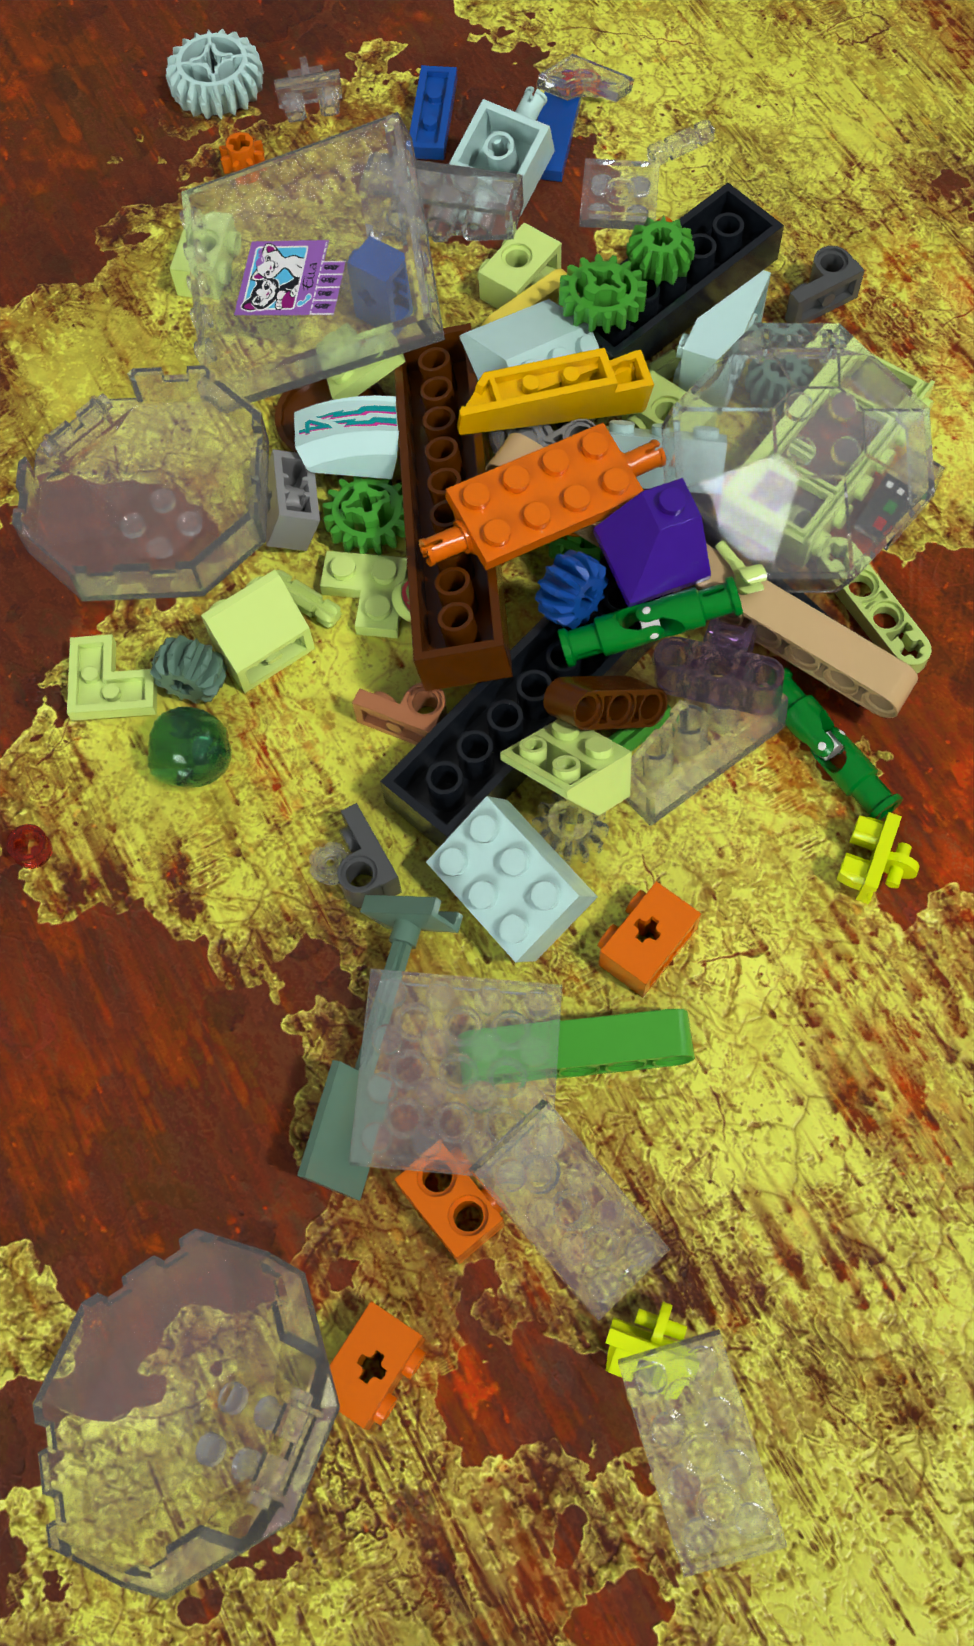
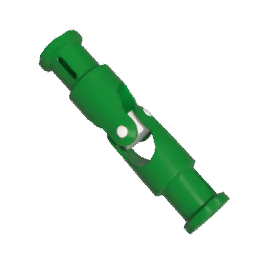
M729 576L725 578L724 583L701 590L692 587L663 596L651 602L596 617L593 623L569 631L565 628L558 629V634L569 667L576 665L578 660L601 653L609 656L667 636H675L704 627L708 620L731 613H734L736 616L742 615L743 609L734 578ZM635 622H641L642 629H628Z
M781 669L769 677L760 687L759 696L764 700L769 699L783 715L782 722L796 738L811 748V754L843 793L848 797L853 796L868 813V817L883 820L888 812L892 813L903 801L901 795L898 793L893 794L877 776L878 769L842 730L834 726L827 711L812 695H806L792 680L793 673L790 669ZM845 750L847 756L846 763L840 769L833 765L829 759L842 754Z

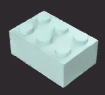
M486 796L426 861L515 963L537 961L598 897L518 810L505 799Z

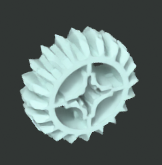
M208 29L207 34L204 35L194 33L193 39L184 38L182 39V46L173 47V55L167 58L166 79L171 95L174 97L175 102L180 104L182 110H190L193 117L201 113L204 114L207 120L212 115H218L222 120L223 114L226 113L236 116L237 109H248V102L257 101V93L262 91V74H264L259 53L256 51V47L249 43L247 37L239 38L237 32L227 35L224 29H221L218 33H211Z

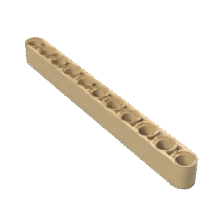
M511 433L487 464L485 470L487 472L544 447L523 434ZM603 520L574 533L600 548L593 530ZM706 544L711 570L710 579L673 593L692 587L701 590L724 583L726 577L732 576L734 578V572L716 549ZM768 580L761 582L764 586L762 591L750 594L738 592L743 609L742 615L736 616L734 613L717 618L881 717H896L918 681L916 671L907 663Z

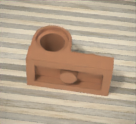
M422 682L410 687L400 704L386 693L380 691L371 693L360 688L352 702L358 723L417 745L447 715L446 700L442 689L425 692ZM423 707L435 708L433 712L428 714L417 712Z

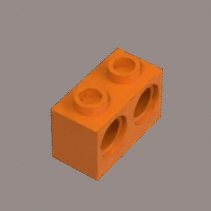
M440 1141L394 1180L400 1191L457 1263L461 1264L505 1226L504 1219L499 1214L505 1209V1206L488 1185L480 1190L469 1177L474 1168L457 1147L449 1152ZM442 1169L452 1175V1181L444 1191L432 1192L425 1187V1180L432 1171ZM473 1207L483 1214L482 1224L474 1231H463L456 1226V1217L464 1208Z

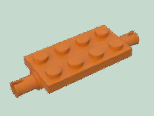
M600 423L447 488L445 495L455 516L453 527L430 537L420 539L419 547L424 558L429 557L426 559V563L430 567L447 558L465 552L466 554L473 553L477 555L485 570L491 569L609 517L640 492L644 491L636 478L637 476L665 466L666 455L664 449L661 447L655 451V448L659 447L660 443L653 439L647 444L623 453L619 450L605 424Z

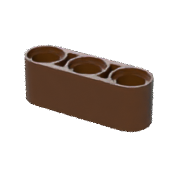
M627 675L560 677L550 683L546 689L543 701L544 708L548 714L581 730L655 726L665 715L668 703L667 696L663 690Z

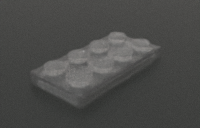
M543 1099L469 1168V1171L588 1312L598 1321L670 1250L554 1107Z
M719 1329L618 1359L621 1375L684 1578L787 1548L784 1533Z

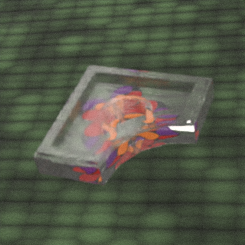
M572 53L539 74L536 88L567 101L576 97H595L616 103L632 91L634 79Z

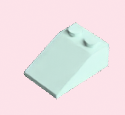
M761 271L698 317L691 333H683L680 339L676 357L681 358L676 368L673 383L718 411L717 415H722L761 328L771 272Z

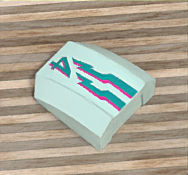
M374 395L341 398L315 404L294 412L295 448L309 472L382 479L393 478L399 437L396 396Z

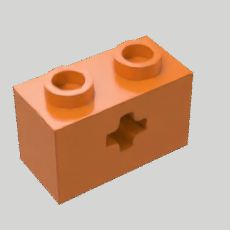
M657 881L647 893L640 890L633 897L625 910L629 916L620 927L612 924L597 945L601 949L599 966L642 998L698 929L702 913ZM648 932L654 934V939L648 937L643 943L638 940V934L640 936H645Z
M371 1301L312 1393L363 1429L370 1430L374 1422L382 1426L398 1401V1398L392 1394L403 1376L411 1380L422 1364L427 1352L422 1350L421 1347L426 1339ZM381 1354L384 1355L381 1366L387 1370L385 1376L382 1379L373 1376L368 1383L365 1382L368 1371L362 1367L364 1361L367 1358L376 1361Z

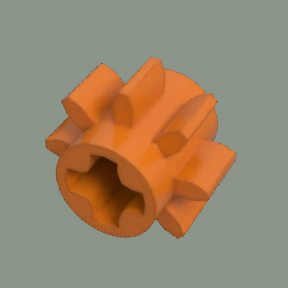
M234 133L227 138L226 146H219L224 174L232 172L237 181H251L258 176L259 168H266L262 141L256 140L253 142V138L249 133Z

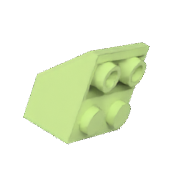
M275 569L265 576L254 578L244 589L227 599L217 601L208 611L201 615L215 652L221 653L224 656L223 662L228 666L227 671L244 693L315 649L310 628Z
M557 719L500 752V760L598 816L630 797L632 751L593 730H581Z

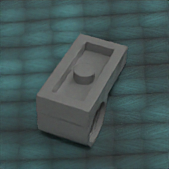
M838 246L822 247L814 256L809 282L797 286L790 292L785 320L794 330L858 298L865 270L843 248Z
M355 803L341 810L345 827L340 829L339 832L351 853L342 860L337 873L345 899L350 905L361 908L365 895L396 896L402 893L399 878L358 804ZM364 874L373 877L366 886L355 887L351 885L352 880L359 875Z

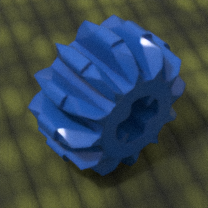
M569 549L564 555L558 553L553 565L545 567L546 574L538 581L541 588L536 593L535 600L539 603L538 611L544 614L545 618L563 627L567 626L575 629L580 623L586 624L592 612L598 611L597 605L600 600L605 598L603 590L608 585L609 579L605 577L606 567L601 565L598 560L581 551L577 552Z

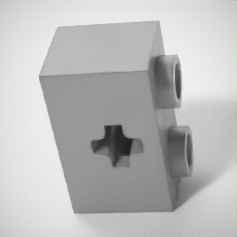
M273 449L261 479L266 545L268 547L307 551L320 522L315 473L309 472L306 469L298 453Z

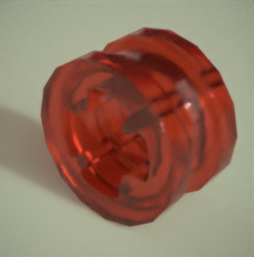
M33 824L18 826L8 836L6 843L8 853L19 866L25 869H35L44 865L51 857L53 850L50 839L40 827ZM34 839L38 845L33 846L31 854L26 855L21 848L27 847L29 840Z

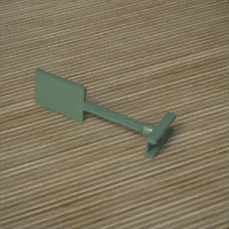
M365 895L360 910L367 917L392 930L389 942L392 945L355 1068L341 1061L332 1060L297 1174L298 1177L351 1199L361 1200L393 1090L392 1087L376 1080L374 1072L411 949H416L421 931L459 933L463 915L459 912L439 911L442 901L437 897Z

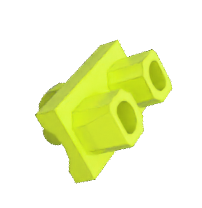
M888 812L885 820L881 821L859 815L849 843L872 850L870 859L866 860L846 852L836 878L837 881L859 890L856 900L866 904L870 903L873 892H876L883 872L888 874L885 884L894 889L899 888L901 879H914L917 877L920 865L912 857H909L912 849L911 845L901 842L898 844L896 852H890L902 816Z
M663 1301L658 1315L640 1308L638 1309L634 1323L653 1330L652 1332L613 1317L605 1342L610 1345L606 1371L621 1378L632 1380L640 1356L658 1363L651 1388L669 1397L678 1398L687 1382L688 1376L694 1378L700 1364V1360H698L700 1350L664 1337V1335L683 1342L687 1326L669 1320L673 1305Z

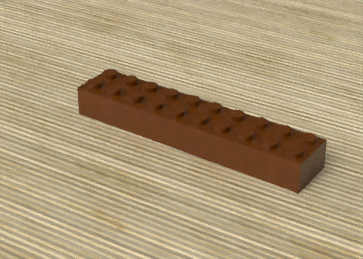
M471 323L398 337L406 361L397 367L394 372L413 661L425 692L513 677L501 564L485 570L477 555L461 552L430 567L426 563V559L429 557L424 558L419 547L420 539L430 537L453 527L455 516L445 498L446 489L486 472L485 468L490 462L487 432L460 435L457 429L459 410L462 406H466L475 392L478 382L459 337L463 333L472 330Z

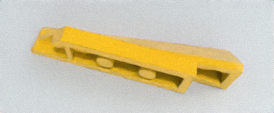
M605 348L488 371L482 374L476 384L475 392L466 406H462L459 410L457 429L460 435L570 422L576 419H595L641 413L647 408L654 382L641 350L609 360Z

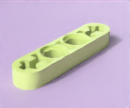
M831 537L823 552L816 557L818 572L875 645L907 663L916 673L921 672L925 668L932 652L928 638L854 544L843 537ZM829 554H832L835 558L844 557L842 564L837 559L830 561L828 559ZM854 582L865 583L870 587L871 594L865 597L856 596L850 591L849 585ZM879 613L889 614L894 618L896 626L890 629L881 628L875 624L873 617ZM901 633H904L902 639L900 640L899 635ZM903 648L908 652L916 650L918 652L916 659L911 654L904 657L901 654Z

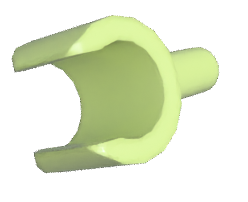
M724 540L717 543L715 548L734 572V580L738 592L750 594L764 590V586L761 583L767 580L764 566L756 564L746 567Z

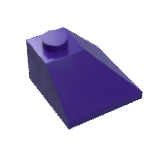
M683 478L640 492L594 527L593 533L628 607L709 580L711 577L702 516Z

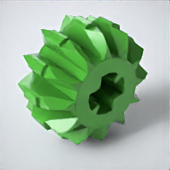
M664 215L660 221L655 222L647 217L644 225H635L626 248L628 261L632 262L631 272L641 270V281L654 280L657 287L661 281L666 280L674 285L677 277H686L695 254L691 229L682 228L680 219L667 222Z

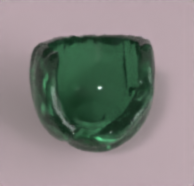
M176 707L163 712L154 721L153 728L149 734L148 768L155 780L172 786L195 788L215 782L227 771L231 762L232 751L227 728L217 717L199 708Z

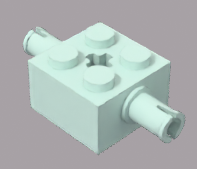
M527 87L515 112L485 99L479 105L448 164L456 189L471 195L462 214L458 217L459 224L465 229L469 230L472 224L471 231L478 233L492 205L499 206L520 216L522 215L555 152L550 126L536 121L548 100L541 90L537 89L533 96L534 87Z

